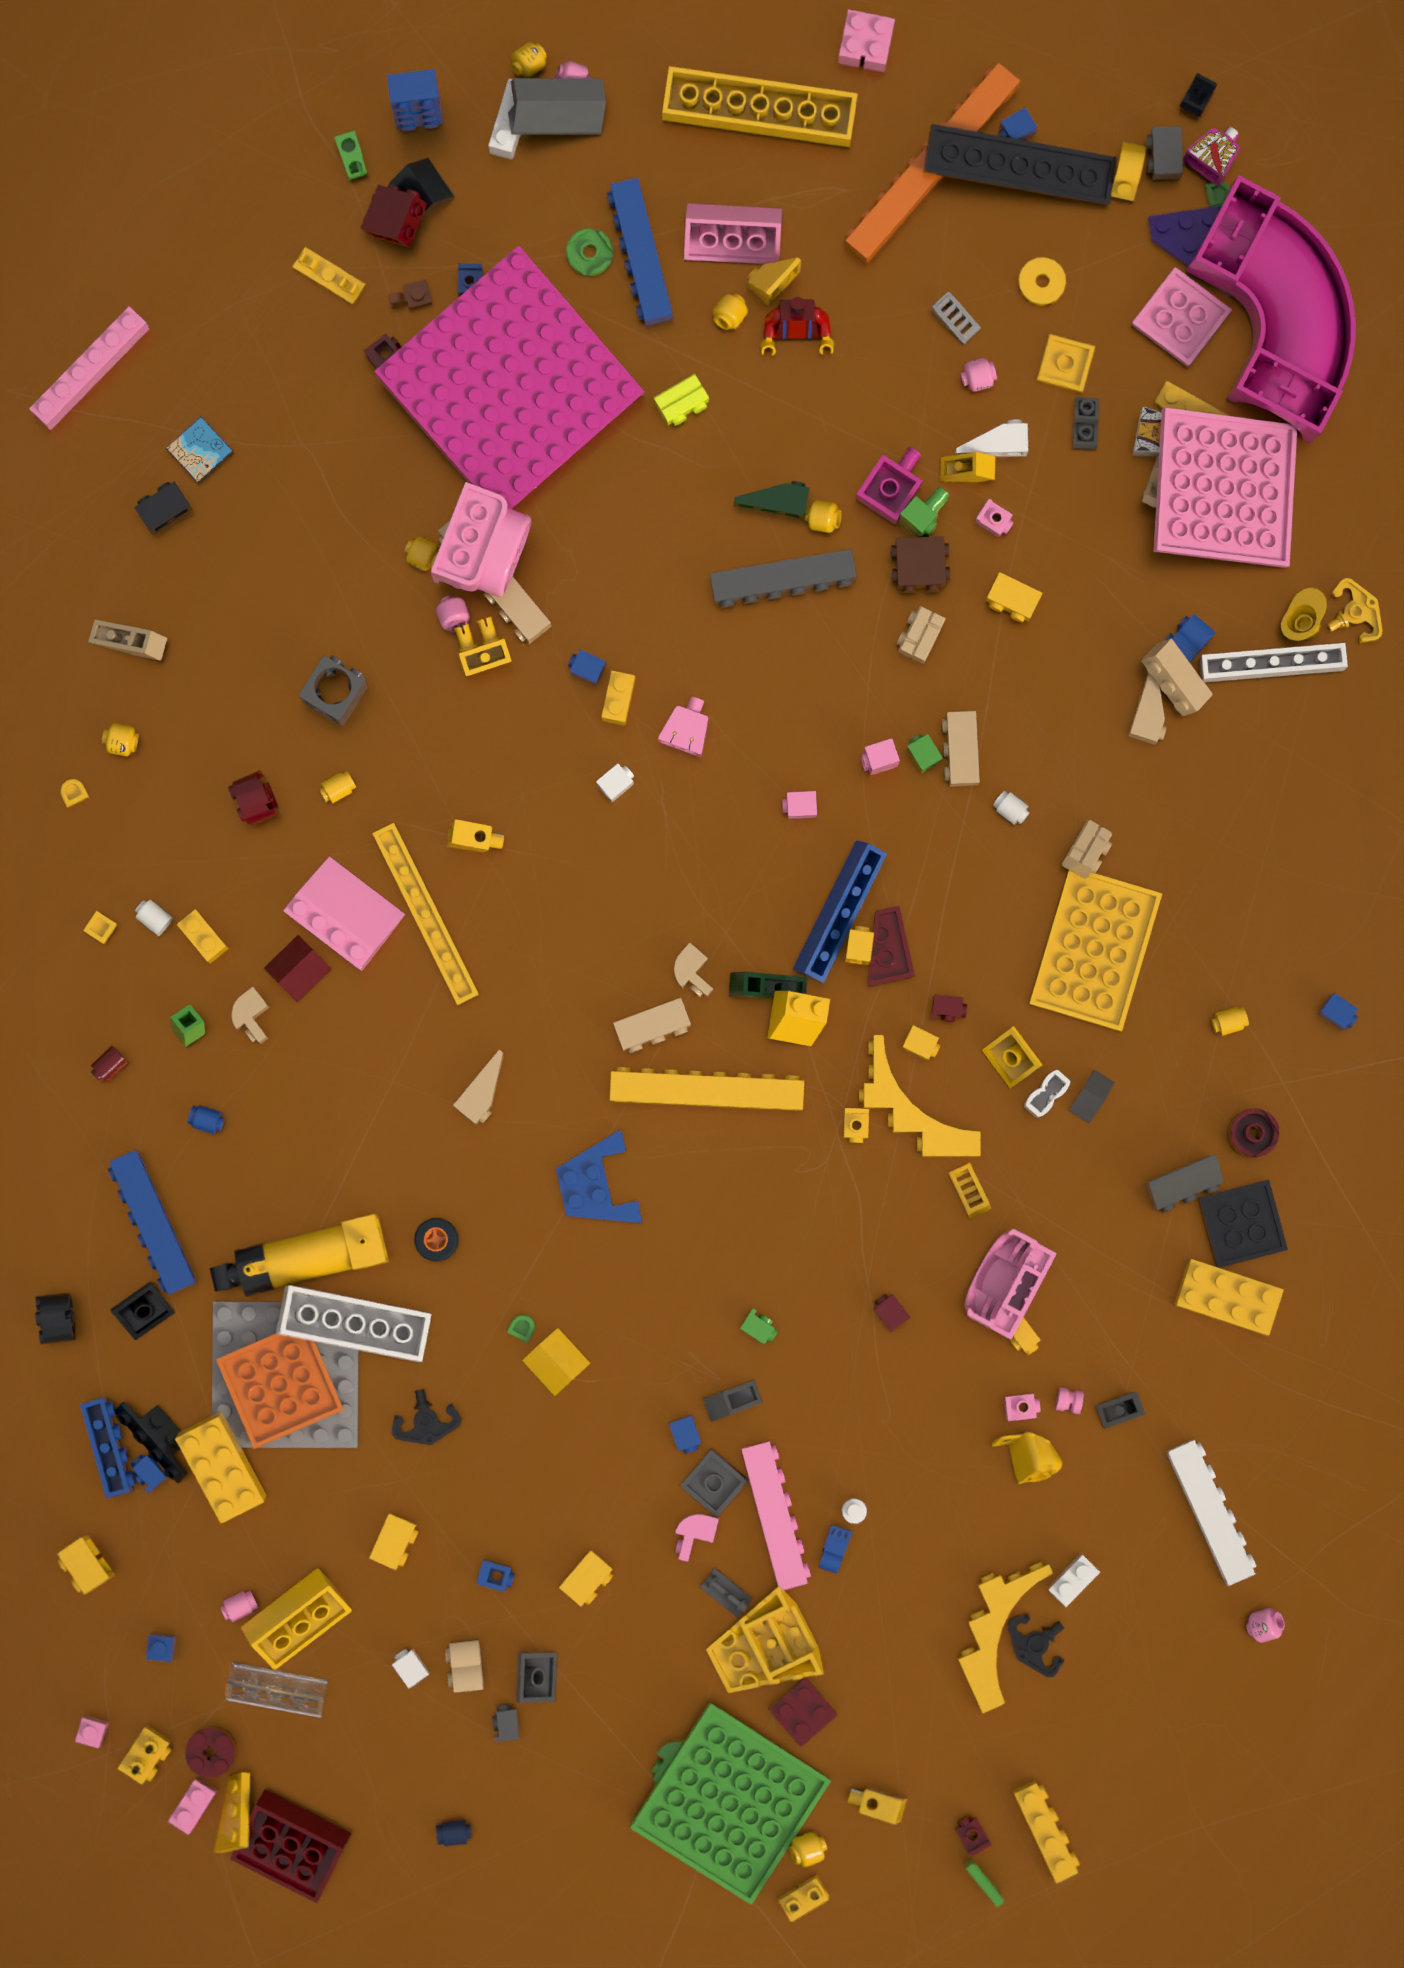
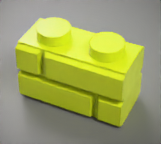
M693 374L653 397V402L666 424L670 425L673 423L676 426L687 419V414L693 411L697 414L707 408L706 403L709 402V397L696 375Z

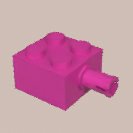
M908 447V450L898 464L882 455L856 494V500L896 525L901 512L908 506L922 486L923 480L910 473L917 460L921 457V454L914 448Z

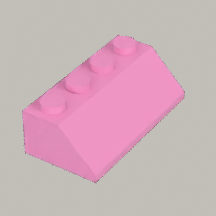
M687 204L684 260L757 264L778 262L782 209Z

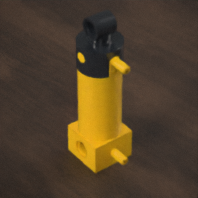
M373 1214L341 1222V1225L265 1244L251 1245L243 1249H235L236 1262L234 1264L228 1263L209 1268L214 1290L218 1292L241 1285L247 1297L256 1293L272 1291L275 1288L351 1269L359 1270L388 1263L389 1259L378 1215Z

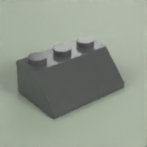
M1214 1154L1144 1184V1187L1154 1210L1161 1209L1162 1213L1175 1208L1174 1203L1183 1199L1184 1203L1197 1199L1196 1193L1203 1190L1208 1194L1220 1189L1218 1184L1224 1182L1217 1157Z

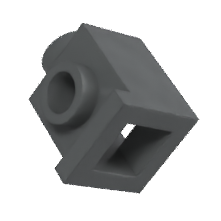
M511 1704L496 1706L497 1716H493L494 1731H499V1734L494 1736L495 1742L519 1739L517 1708H511Z

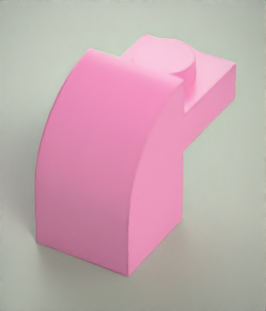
M692 1514L685 1517L678 1524L675 1533L684 1535L683 1539H678L675 1553L679 1554V1560L688 1562L694 1538L713 1543L719 1518L705 1514Z

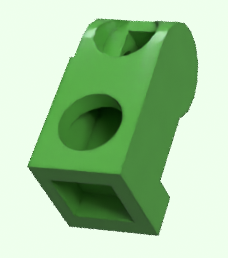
M355 131L335 136L334 138L349 180L367 175Z

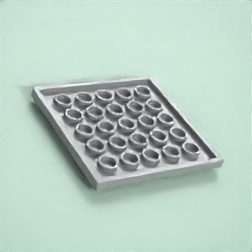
M213 1302L212 1415L222 1411L241 1448H253L216 1359L276 1334L282 1302ZM315 1342L344 1410L258 1448H358L359 1350Z

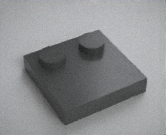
M712 1448L680 1486L717 1518L749 1480Z

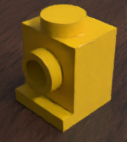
M845 1108L843 1138H849V1143H863V1139H868L869 1109ZM854 1121H859L861 1123V1128L859 1130H854L852 1128V1123Z
M1024 1317L1012 1339H1009L1017 1351L1022 1349L1027 1356L1039 1348L1037 1343L1041 1341Z

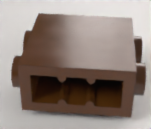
M944 536L896 538L895 545H891V559H896V569H892V583H897V590L903 589V593H915L917 589H926L927 592H939L941 588H945L946 581H950V567H945V558L949 557V543H944Z

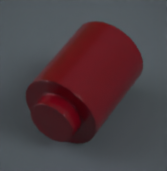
M111 1045L91 1064L93 1068L91 1073L100 1082L103 1080L109 1082L129 1062Z

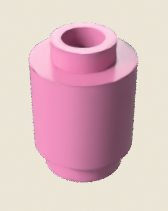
M251 1590L246 1593L242 1591L224 1599V1605L220 1607L225 1619H231L232 1623L253 1614V1610L258 1609Z

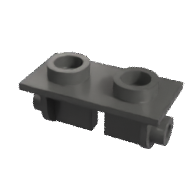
M716 1568L700 1586L701 1589L737 1618L745 1611L753 1599Z

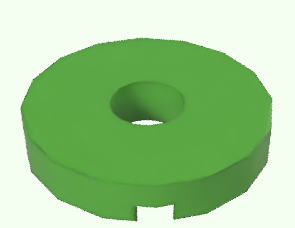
M584 228L577 231L569 239L566 247V258L570 267L577 273L584 276H596L603 273L610 266L613 259V246L609 237L604 232ZM588 246L594 247L597 251L596 255L592 258H587L583 255V250Z

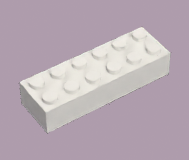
M289 1285L285 1286L276 1334L414 1362H422L431 1314Z

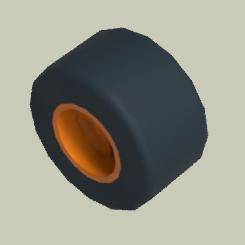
M431 1218L424 1221L417 1228L414 1235V1244L423 1258L430 1261H443L456 1251L458 1234L450 1222L441 1218Z

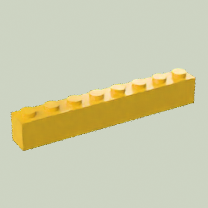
M616 1067V1072L611 1071L610 1102L803 1111L804 1081L799 1080V1076L785 1075V1080L775 1079V1075L761 1074V1079L751 1078V1074L737 1073V1077H727L726 1072H713V1076H703V1071H689L688 1075H679V1070H665L664 1074H655V1069L641 1068L640 1073L631 1072V1068Z

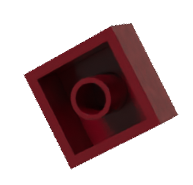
M807 1677L800 1679L768 1707L769 1711L800 1747L837 1716V1712Z

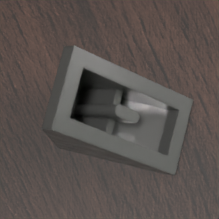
M1094 1070L1069 1108V1111L1089 1123L1104 1103L1115 1082Z

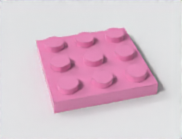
M1175 267L1131 325L1185 366L1189 367L1231 313L1232 309Z

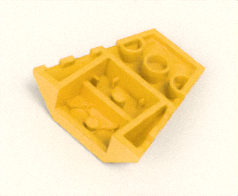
M780 1586L706 1649L728 1693L824 1674L819 1647L797 1603Z

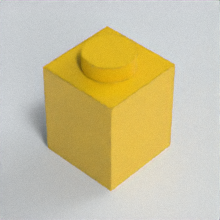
M913 1025L902 1049L928 1061L930 1056L935 1058L941 1045L937 1043L938 1037Z

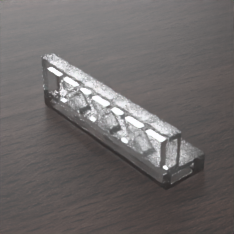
M232 1662L227 1680L225 1700L321 1718L328 1680ZM232 1688L242 1689L245 1693H233ZM264 1693L269 1697L266 1699L260 1698L257 1694ZM281 1698H290L293 1702H283ZM305 1703H318V1707H308Z

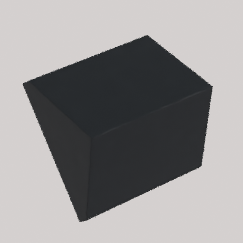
M429 158L407 164L389 182V184L402 189L401 191L403 192L410 189L420 194L419 198L427 203L421 219L454 198L453 193Z
M151 1281L110 1309L112 1314L135 1340L175 1313L155 1282Z

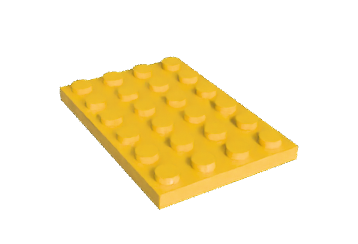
M1068 870L1029 1005L1122 1032L1162 893L1092 872L1084 879L1077 875L1075 871Z

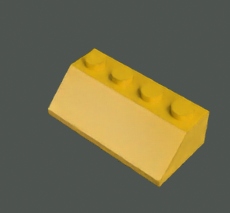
M317 1568L240 1628L250 1645L276 1670L349 1614L352 1609L331 1581Z

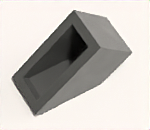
M754 1380L703 1398L711 1422L762 1403Z

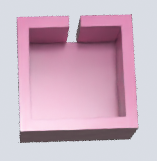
M848 10L838 63L859 67L861 56L865 57V69L885 72L895 19Z

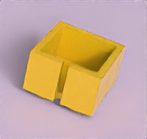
M89 1535L81 1537L57 1553L60 1557L58 1559L59 1565L65 1572H70L74 1578L71 1582L78 1592L82 1591L84 1594H87L115 1576L103 1557L99 1560L96 1558L100 1552Z

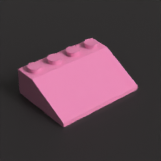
M330 856L284 909V912L361 972L406 915Z

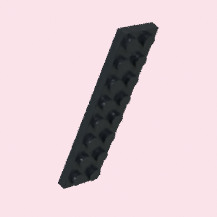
M932 124L930 126L923 173L1109 205L1117 157Z

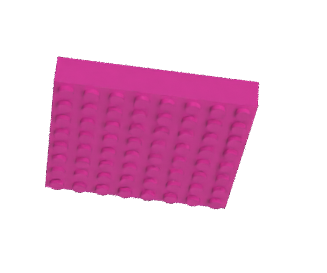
M519 245L373 373L468 483L501 495L505 498L510 509L645 392Z

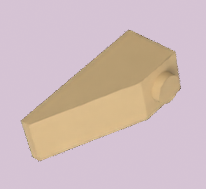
M94 620L88 642L161 661L167 638L151 630Z
M1148 672L1128 736L1156 745L1158 739L1163 740L1167 727L1163 726L1165 717L1160 686Z
M498 1050L453 1105L476 1125L479 1121L483 1124L492 1113L489 1109L492 1107L504 1053Z

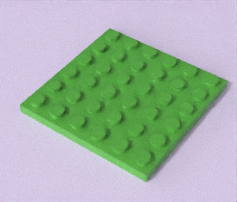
M709 1702L629 1827L752 1905L831 1780Z

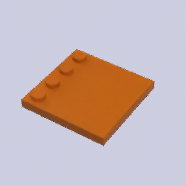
M273 1334L216 1359L254 1449L344 1410L316 1343L313 1341Z

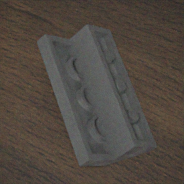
M513 78L510 82L514 105L508 111L511 135H600L606 103L602 79Z

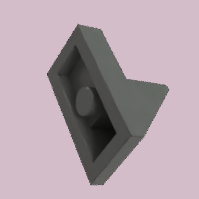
M1137 1391L1129 1392L1096 1406L1104 1429L1146 1414Z

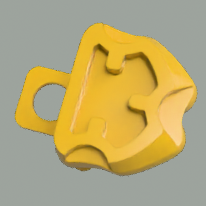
M1026 1432L1022 1435L1003 1436L992 1443V1446L1009 1445L1018 1484L1037 1482L1050 1478L1052 1474L1057 1473L1062 1467V1460L1050 1441L1032 1432Z

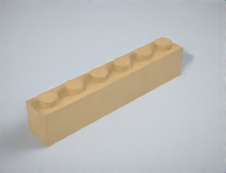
M450 521L438 530L441 536L438 538V541L441 544ZM513 576L503 596L497 597L487 592L483 594L491 605L496 603L501 609L498 612L501 618L506 623L511 622L516 629L513 632L521 642L526 640L530 644L551 627V622Z

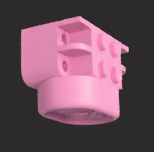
M465 482L431 570L433 581L435 583L442 581L456 589L460 588L466 591H476L479 589L497 597L503 596L524 548L531 526V517L508 508L505 498L501 495Z

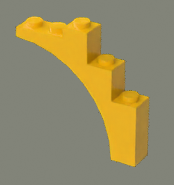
M873 1035V1041H868V1055H873V1065H868V1079H873V1083H864L863 1089H859V1103H863V1109H892V1113H888V1127H892V1133H921V1137H917V1151H921V1157L981 1156V1135L979 1131L961 1130L944 1125L924 1114L910 1102L899 1088L890 1071L885 1055L884 1036Z
M1042 1561L1029 1566L1030 1571L1022 1575L1020 1571L1006 1577L1007 1582H1003L1001 1575L995 1576L994 1573H990L981 1577L982 1582L977 1584L989 1611L985 1613L984 1609L970 1615L972 1619L967 1622L979 1648L969 1647L961 1651L962 1656L957 1659L982 1713L1005 1704L999 1687L996 1668L997 1646L1001 1631L1010 1611L1022 1595L1037 1582L1053 1574L1048 1563L1044 1565Z

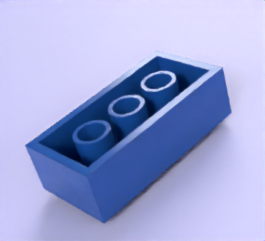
M435 69L387 75L390 104L396 129L411 131L417 126L435 128L443 123L441 99Z

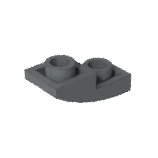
M1075 397L1073 420V448L1097 449L1099 398Z

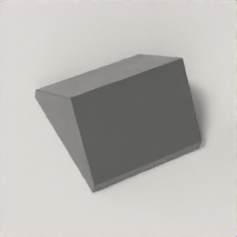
M519 1651L516 1703L555 1701L557 1652Z

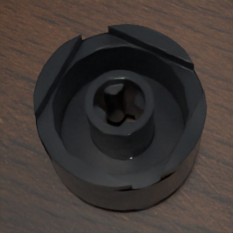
M59 1293L36 1296V1325L42 1329L39 1330L40 1344L75 1340L76 1326L73 1319L74 1307L71 1294Z

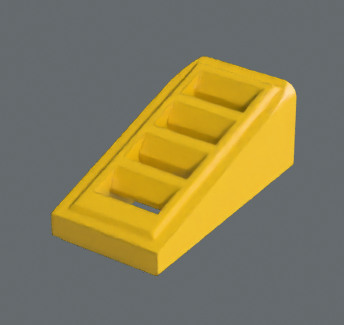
M970 1163L948 1172L970 1219L991 1209V1205ZM970 1173V1177L959 1182L956 1178ZM974 1182L975 1185L962 1191L961 1187ZM976 1191L979 1192L978 1195L966 1200L965 1196ZM980 1200L983 1201V1203L976 1205L972 1208H970L969 1206Z

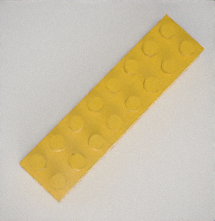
M669 66L662 120L850 147L858 93Z

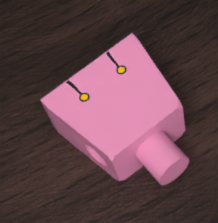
M691 696L687 708L676 706L660 733L658 742L701 757L708 724V716L700 714L704 701Z

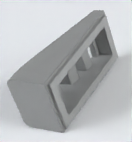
M949 291L931 308V312L963 345L981 329ZM949 303L951 306L943 313L941 309ZM956 310L958 313L949 320L947 317ZM963 317L965 320L955 327L953 324ZM967 324H970L972 327L962 335L960 331Z

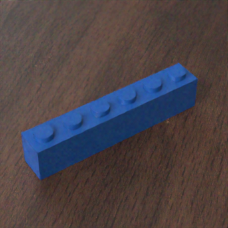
M638 177L610 184L611 192L607 193L610 207L615 206L616 215H613L615 228L621 230L622 237L618 238L621 251H626L628 260H625L624 263L627 275L632 274L634 283H630L633 297L638 296L640 304L636 306L639 320H644L645 326L672 320L673 313Z
M855 841L793 970L812 980L824 983L887 853L869 843Z
M134 1150L110 1161L111 1168H108V1172L113 1182L117 1181L121 1188L118 1190V1194L122 1203H127L131 1210L127 1213L132 1225H137L140 1234L137 1235L143 1248H148L150 1256L147 1258L153 1270L157 1269L160 1275L157 1281L163 1292L167 1291L171 1295L197 1283L139 1151Z

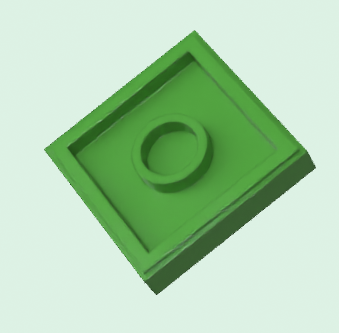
M968 1858L963 1863L966 1870L993 1903L999 1907L1004 1902L1002 1895L973 1859Z

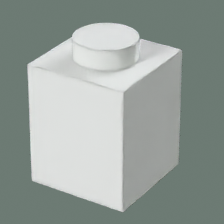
M617 764L597 780L596 785L613 802L634 785L632 780L634 775L627 766L621 767Z
M404 1649L394 1656L396 1661L392 1666L408 1688H411L429 1675V1670L414 1649L409 1652L407 1649Z

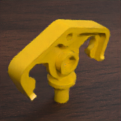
M1343 579L1330 595L1339 597L1343 594V589L1348 588L1351 590L1353 600L1345 606L1344 614L1339 611L1336 619L1327 623L1328 629L1332 632L1339 627H1349L1348 622L1359 624L1366 621L1373 627V632L1371 634L1366 632L1361 634L1359 643L1378 640L1383 631L1378 600L1352 579Z

